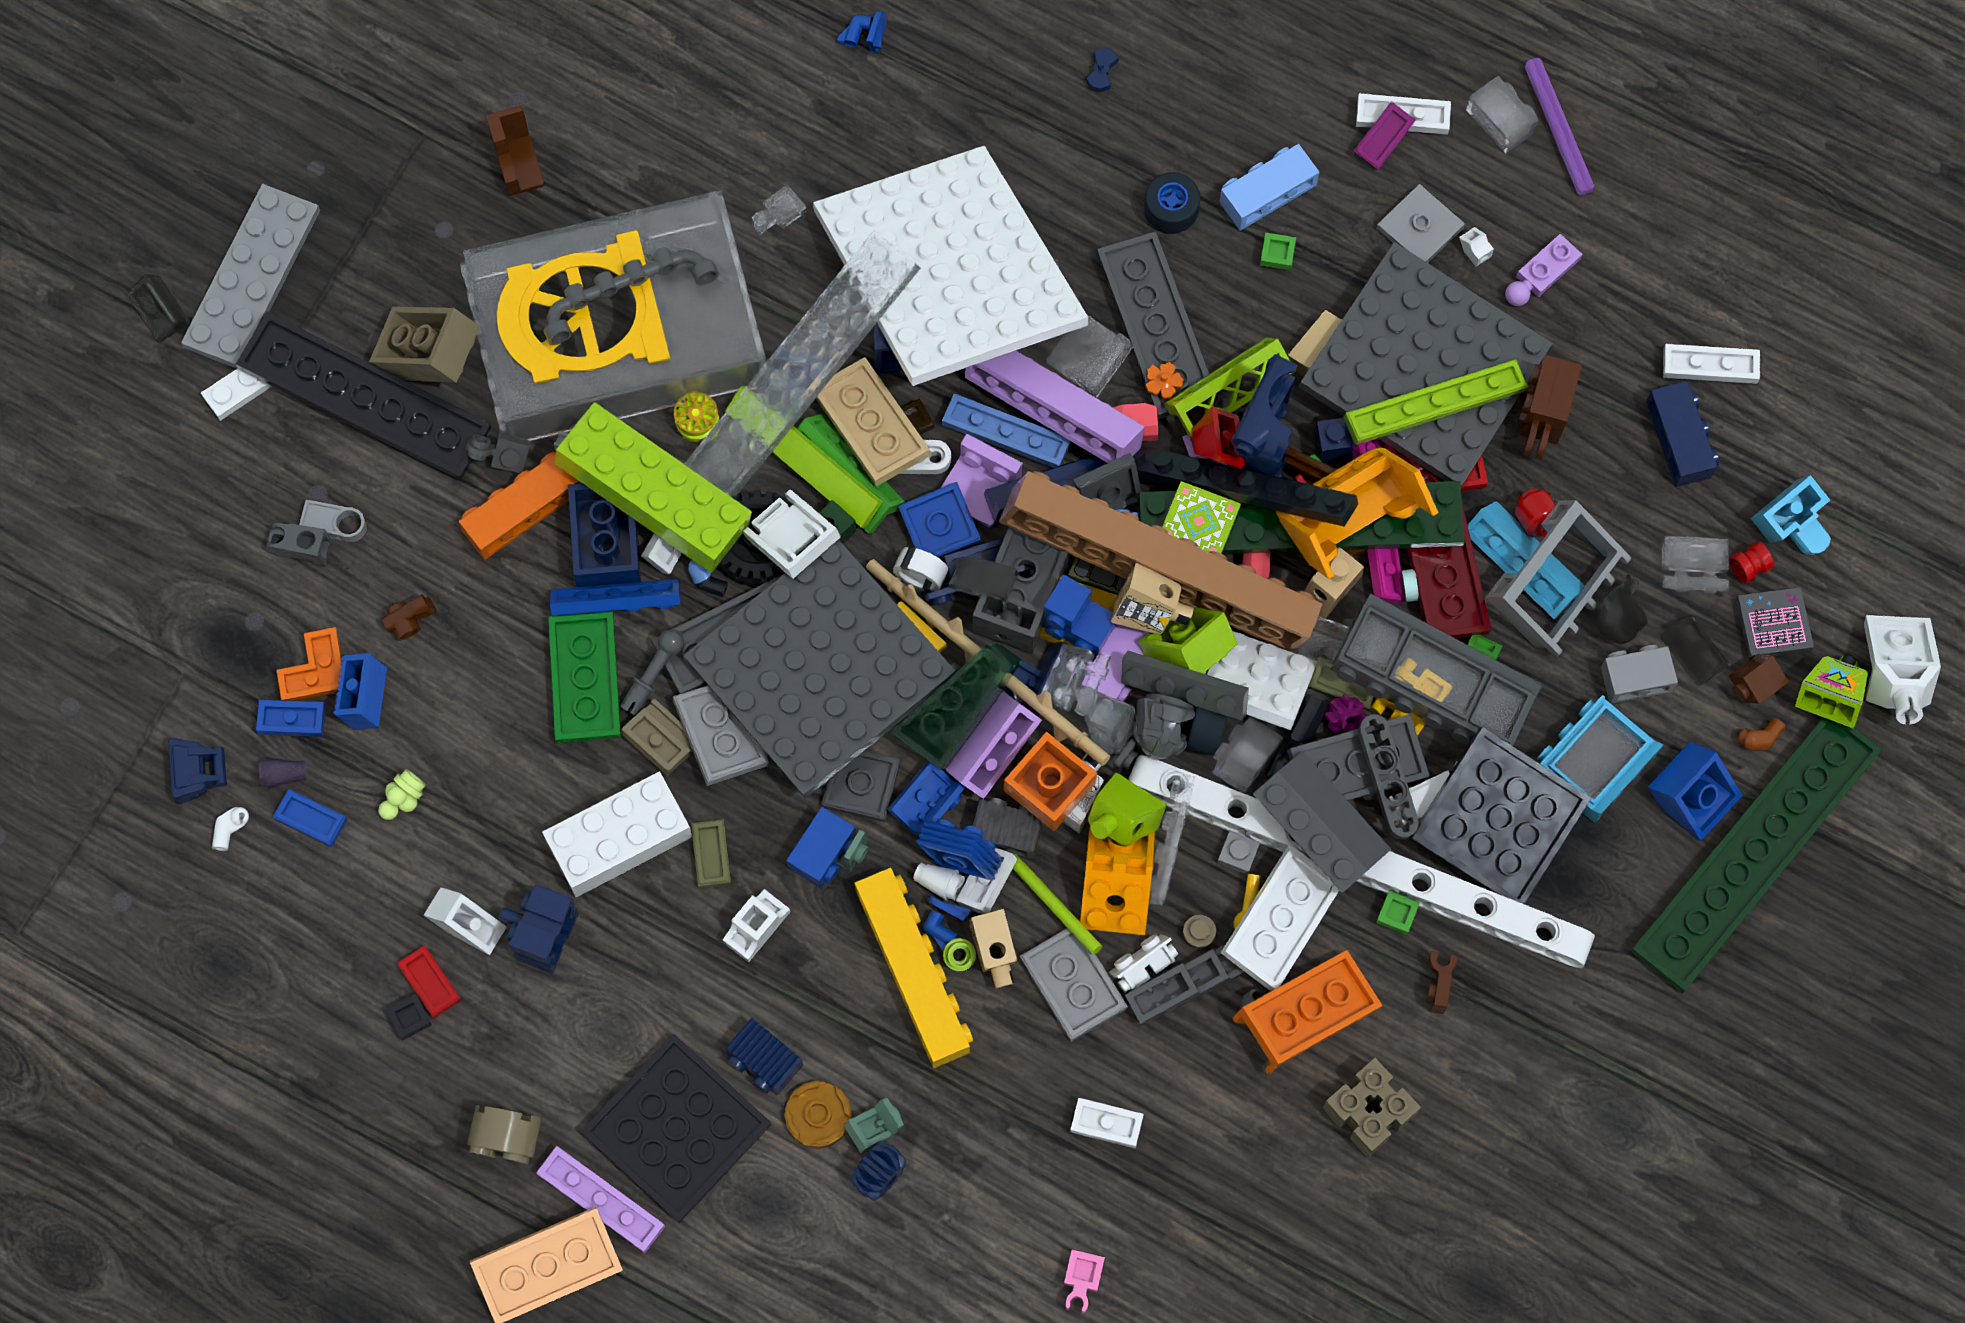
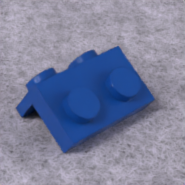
M927 760L887 810L909 831L919 836L918 834L923 833L921 828L925 827L923 822L931 821L936 823L937 819L941 818L947 810H952L961 801V792L965 789V786L960 782L953 781L932 760Z

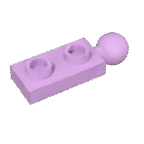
M1559 234L1518 271L1516 278L1520 281L1513 282L1507 287L1505 292L1507 301L1513 306H1522L1528 302L1530 291L1537 297H1540L1580 261L1583 254Z

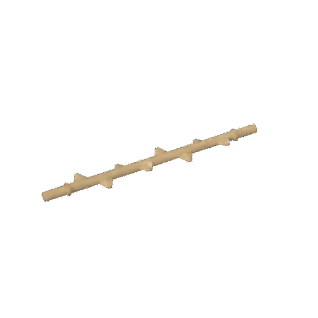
M872 559L868 562L866 570L886 585L889 592L893 591L922 615L931 629L936 627L965 652L966 665L969 668L977 664L983 666L1013 691L1016 701H1025L1053 725L1056 740L1060 742L1069 738L1074 742L1075 747H1080L1101 766L1108 762L1110 759L1108 753L1088 738L1086 732L1082 733L1052 708L1051 694L1048 691L1039 695L1035 694L1005 669L1001 658L993 659L963 634L962 620L959 617L951 621L946 620L916 594L912 584L904 585L899 577L892 575L876 560Z

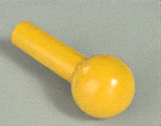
M1248 874L1243 907L1242 911L1234 918V929H1236L1258 894L1261 878L1259 875Z

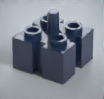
M535 884L532 893L527 892L523 898L520 910L524 911V914L505 907L501 910L499 919L512 924L507 941H510L509 946L514 952V957L517 961L551 974L554 973L563 952L564 943L569 938L579 915L574 907L575 904L572 898Z

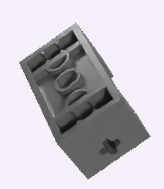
M1009 527L973 613L972 632L1033 654L1042 630L1044 605L1055 589L1062 569H1067L1072 555ZM1023 564H1029L1034 567L1036 572L1030 578H1023L1019 576L1017 569Z

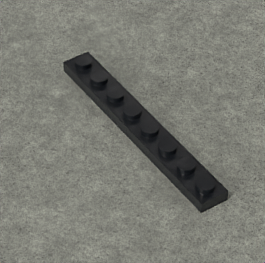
M1142 445L1133 456L1140 479L1173 487H1179L1182 481L1233 501L1345 527L1358 506L1357 495Z

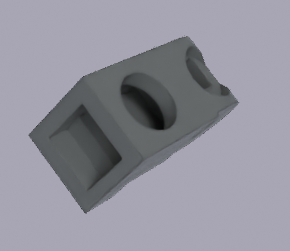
M273 523L265 549L279 557L311 561L314 565L326 567L333 540L325 529L290 523Z

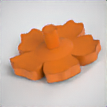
M1171 362L1161 364L1160 369L1152 365L1150 368H1147V380L1149 382L1146 383L1145 387L1148 393H1152L1155 396L1161 393L1163 399H1171L1176 393V389L1182 388L1184 379L1180 376V373H1174L1175 365L1171 364Z

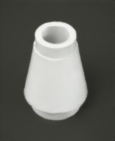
M920 863L915 871L914 881L945 901L948 899L955 901L964 886L965 877L960 875L959 871L955 869Z

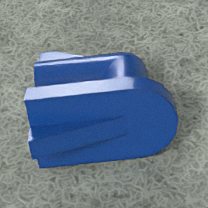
M877 11L874 18L872 16L854 15L849 26L838 36L837 42L849 47H856L862 29L870 30L866 42L871 52L877 53L878 50H882V37L887 22L886 13Z
M930 896L928 899L929 903L964 922L968 920L972 910L944 903L933 896ZM931 910L923 924V930L936 940L943 951L945 945L952 939L957 938L958 934L940 924L945 915Z

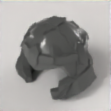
M1146 694L1144 698L1138 699L1136 703L1137 722L1134 724L1133 734L1137 744L1142 747V751L1148 755V758L1153 760H1166L1172 755L1178 756L1187 746V736L1184 733L1181 734L1180 727L1185 721L1195 717L1194 707L1177 698L1161 694Z

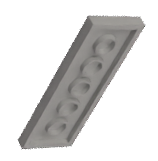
M265 184L261 185L181 342L183 348L237 369L236 362L266 312L270 311L320 212L319 205Z

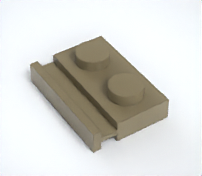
M653 699L650 705L643 708L621 729V735L667 776L684 762L693 751L682 723L656 699Z

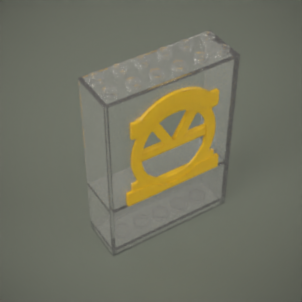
M722 190L463 251L465 262L460 263V268L474 318L473 322L480 326L477 338L479 339L480 351L484 367L486 368L487 380L491 396L493 397L495 414L501 434L531 441L556 435L559 431L569 432L594 402L618 419H623L673 407L682 396L691 392H702L710 397L738 391L741 386L751 388L768 384L769 382L767 361ZM661 248H669L672 254L684 250L695 251L701 254L705 260H713L719 271V276L714 281L705 285H698L691 273L694 265L683 263L668 274L658 273L649 277L641 285H629L636 300L634 323L628 334L618 344L602 353H599L588 305L579 310L570 309L565 311L575 314L567 323L572 333L580 327L587 353L586 357H571L554 352L555 348L560 344L550 345L548 340L541 343L534 335L530 326L529 309L532 303L551 308L554 303L564 298L539 291V288L548 279L563 271L567 273L569 285L576 283L582 285L578 269L580 267L602 268L619 276L625 273L623 266L629 261L638 259L641 261L642 266L654 262L652 255Z

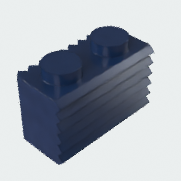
M753 1018L745 1024L725 1048L726 1053L729 1055L727 1061L739 1072L742 1073L746 1069L755 1076L752 1082L766 1094L771 1090L776 1095H779L803 1066V1061L799 1056Z

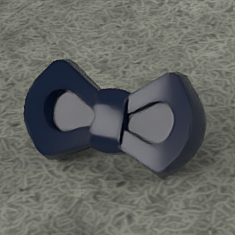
M1101 48L1094 53L1095 64L1093 72L1086 79V83L1093 91L1104 92L1111 87L1108 74L1110 68L1118 63L1119 58L1109 48Z

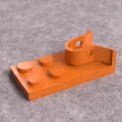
M1348 950L1242 1007L1232 1019L1235 1023L1247 1025L1269 1059L1265 1069L1269 1075L1279 1065L1376 1012L1383 1005Z

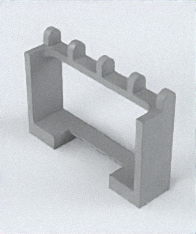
M1564 500L1556 503L1552 511L1541 523V526L1548 532L1520 571L1518 573H1504L1486 596L1535 648H1546L1556 657H1559L1563 651L1557 645V642L1565 631L1575 635L1579 630L1573 621L1583 607L1594 610L1597 606V603L1591 597L1601 583L1612 586L1615 582L1610 571L1618 560L1626 565L1631 560L1629 554L1577 500ZM1573 524L1603 556L1607 557L1553 630L1547 634L1515 600Z

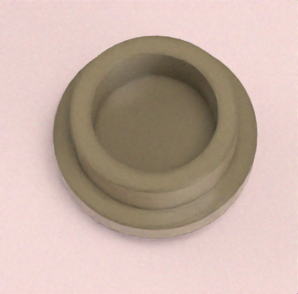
M1195 915L1186 921L1183 935L1189 945L1195 948H1204L1214 941L1216 926L1209 917Z

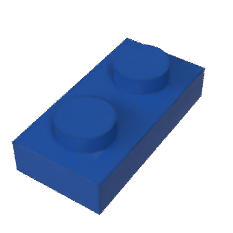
M259 700L256 732L258 735L323 737L326 705L324 702Z

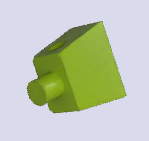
M1115 773L1096 796L1088 822L1091 825V832L1096 838L1105 839L1108 836L1121 845H1128L1158 830L1167 804L1120 774Z

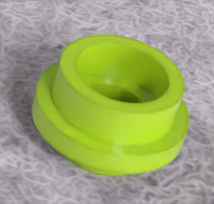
M955 938L945 945L943 960L950 969L965 971L974 964L976 950L968 940ZM958 948L963 949L965 952V956L961 960H955L953 957L954 951Z

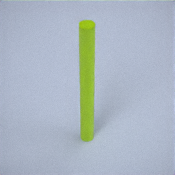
M1013 854L1017 858L1013 870L1092 955L1098 953L1102 945L1021 858L1017 854Z

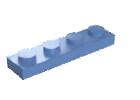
M953 394L942 419V425L963 434H969L976 439L1052 468L1061 467L1071 444L1070 440L1056 432L957 394Z

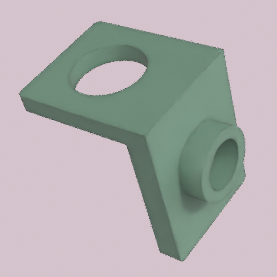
M858 831L847 852L843 854L838 862V865L852 871L856 862L860 864L869 849L866 832Z

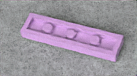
M558 1146L555 1147L536 1172L539 1177L584 1210L597 1206L603 1223L644 1254L665 1228L661 1221Z

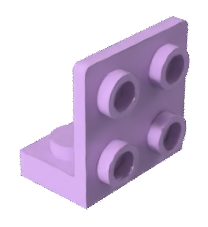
M966 434L960 444V457L942 487L957 482L972 519L987 527H992L994 520L984 492L986 489L1021 479L1023 463Z

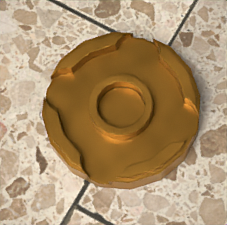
M823 1081L804 1083L794 1090L789 1097L784 1114L787 1129L793 1138L806 1147L816 1149L830 1147L840 1141L847 1132L844 1124L852 1116L849 1100L842 1090L835 1085L833 1086Z

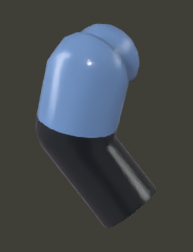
M691 560L688 571L694 585L700 590L724 597L728 582L712 577L708 570Z

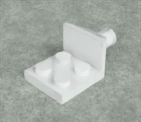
M1866 615L1864 628L1872 672L1865 699L1867 702L1884 708L1896 709V718L1900 723H1906V713L1909 725L1915 724L1923 717L1922 708L1931 704L1941 668L1931 618Z

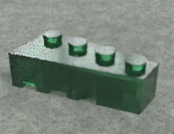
M997 641L985 646L890 732L940 770L947 768L991 709L1023 660Z

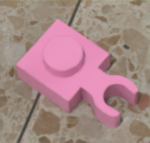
M1071 1250L1064 1285L1074 1288L1066 1299V1310H1069L1070 1302L1078 1298L1083 1302L1081 1313L1084 1314L1088 1307L1086 1292L1087 1290L1097 1292L1105 1257Z

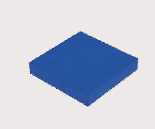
M957 482L898 506L915 548L926 551L939 559L982 541Z

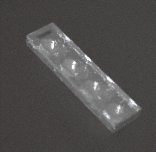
M1183 773L1180 780L1174 779L1170 798L1175 799L1173 811H1166L1162 830L1167 831L1165 843H1158L1154 862L1160 864L1157 876L1152 875L1150 903L1163 906L1166 902L1196 776Z

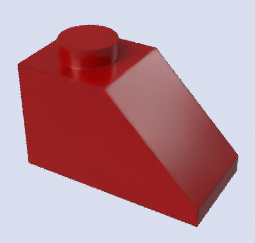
M1211 407L1192 428L1194 454L1242 469L1245 465L1244 457L1234 451V446L1231 443V439L1240 423L1239 416Z

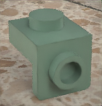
M884 1098L874 1108L848 1120L844 1127L862 1154L872 1149L878 1143L893 1138L904 1124L897 1108L892 1106L888 1098Z

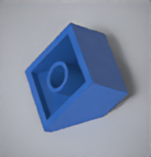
M1689 742L1648 786L1661 809L1700 841L1743 796L1717 752Z

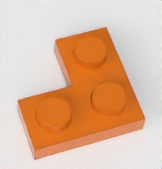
M336 627L304 633L308 664L277 670L282 701H301L339 692L337 687L339 686L338 681L340 678L338 676L341 674L339 670L342 668L340 664L343 660L341 659L342 655Z

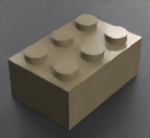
M392 307L369 363L405 381L457 383L459 376L463 372V366L470 349L475 343V337L480 326L455 308Z

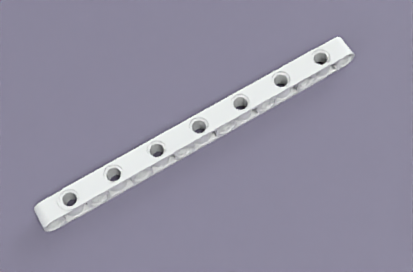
M1137 756L1128 780L1166 803L1168 807L1227 831H1233L1259 841L1260 844L1283 853L1287 847L1294 846L1310 859L1301 847L1291 840L1289 834L1256 798L1162 761L1148 758V756ZM1174 782L1179 783L1184 788V791L1180 794H1173L1167 789V785ZM1234 806L1240 807L1245 815L1241 818H1233L1228 813V809ZM1390 851L1356 881L1386 894L1392 891L1419 902V907L1576 968L1584 967L1595 938L1593 933L1584 928ZM1421 879L1427 883L1429 889L1423 892L1418 891L1413 887L1412 881ZM1479 903L1486 905L1490 910V914L1488 916L1477 914L1474 905ZM1545 928L1549 930L1552 939L1549 941L1540 939L1537 936L1536 929Z

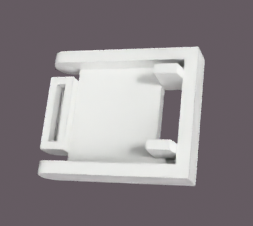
M788 490L785 496L793 504L791 507L779 497L751 522L759 535L754 533L749 527H746L742 533L748 541L794 579L840 538L836 527L792 490Z

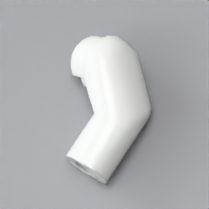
M234 807L217 818L212 849L219 851L228 850L230 835L243 827L249 819L248 811L245 808Z

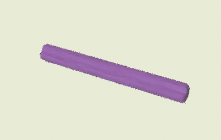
M1540 58L1530 59L1526 62L1525 70L1577 194L1580 196L1589 194L1594 188L1593 181Z

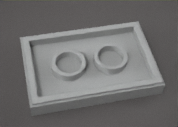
M708 685L673 696V703L707 786L768 766L769 761L765 751Z
M1068 928L1020 955L1019 959L1070 1042L1128 1008L1096 954L1092 955Z

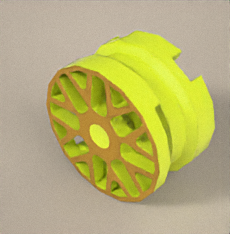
M691 392L685 394L677 401L674 407L675 425L683 438L691 442H699V440L706 438L708 440L715 434L719 427V415L716 403L710 396L702 392Z

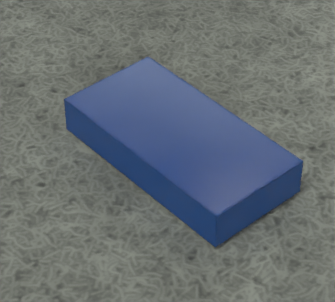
M290 789L287 790L273 815L275 821L331 848L348 820L346 816Z

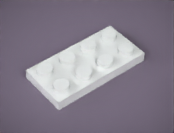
M1294 846L1287 847L1224 946L1221 954L1268 990L1273 991L1282 984L1339 892L1338 888L1311 859Z

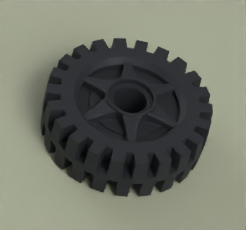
M753 490V494H748L745 491L741 492L738 498L735 495L732 497L752 511L748 527L756 534L759 533L751 522L779 497L786 502L785 498L781 495L775 497L774 493L766 491V494H761V490ZM743 533L718 564L719 569L723 570L729 579L734 578L736 583L742 585L744 582L747 583L748 587L754 588L755 584L762 585L785 573L748 541Z

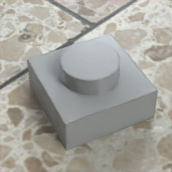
M1229 831L1217 863L1248 875L1260 842Z

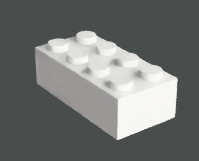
M660 771L542 832L575 898L692 838L690 827Z

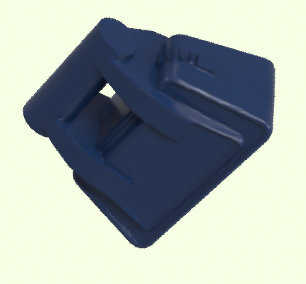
M177 738L169 739L171 787L176 804L181 805L204 796L208 789L227 785L224 747L207 748L195 741ZM212 761L213 775L206 774L205 762Z

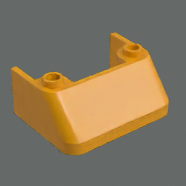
M1385 448L1372 449L1312 484L1357 495L1358 506L1345 527L1276 511L1281 524L1308 564L1328 579L1334 576L1330 564L1338 554L1335 544L1385 514L1404 519L1412 516L1419 507L1432 516L1439 513L1420 470Z

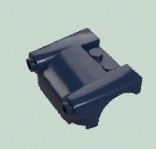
M1274 354L1231 439V443L1234 446V451L1244 457L1245 465L1242 469L1281 478L1283 475L1281 471L1285 465L1290 445L1288 440L1293 430L1282 424L1279 420L1287 414L1285 409L1290 401L1295 377L1289 373L1295 372L1298 365Z

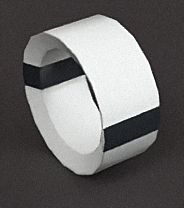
M905 547L900 552L893 572L908 585L912 584L917 589L934 592L941 589L948 573V566L938 557L926 551Z

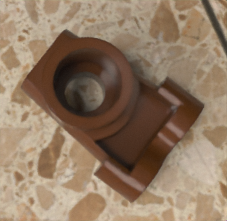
M421 594L410 600L406 605L404 602H399L390 606L386 610L388 615L382 618V622L387 631L394 633L397 640L401 641L412 637L421 630L417 620L426 618L437 611L432 600Z

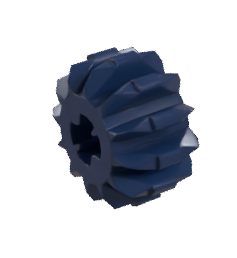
M885 1141L873 1146L871 1151L867 1152L854 1170L851 1182L863 1196L870 1198L872 1201L884 1196L893 1184L898 1181L897 1179L903 1173V1169L906 1166V1159L893 1145L890 1146Z

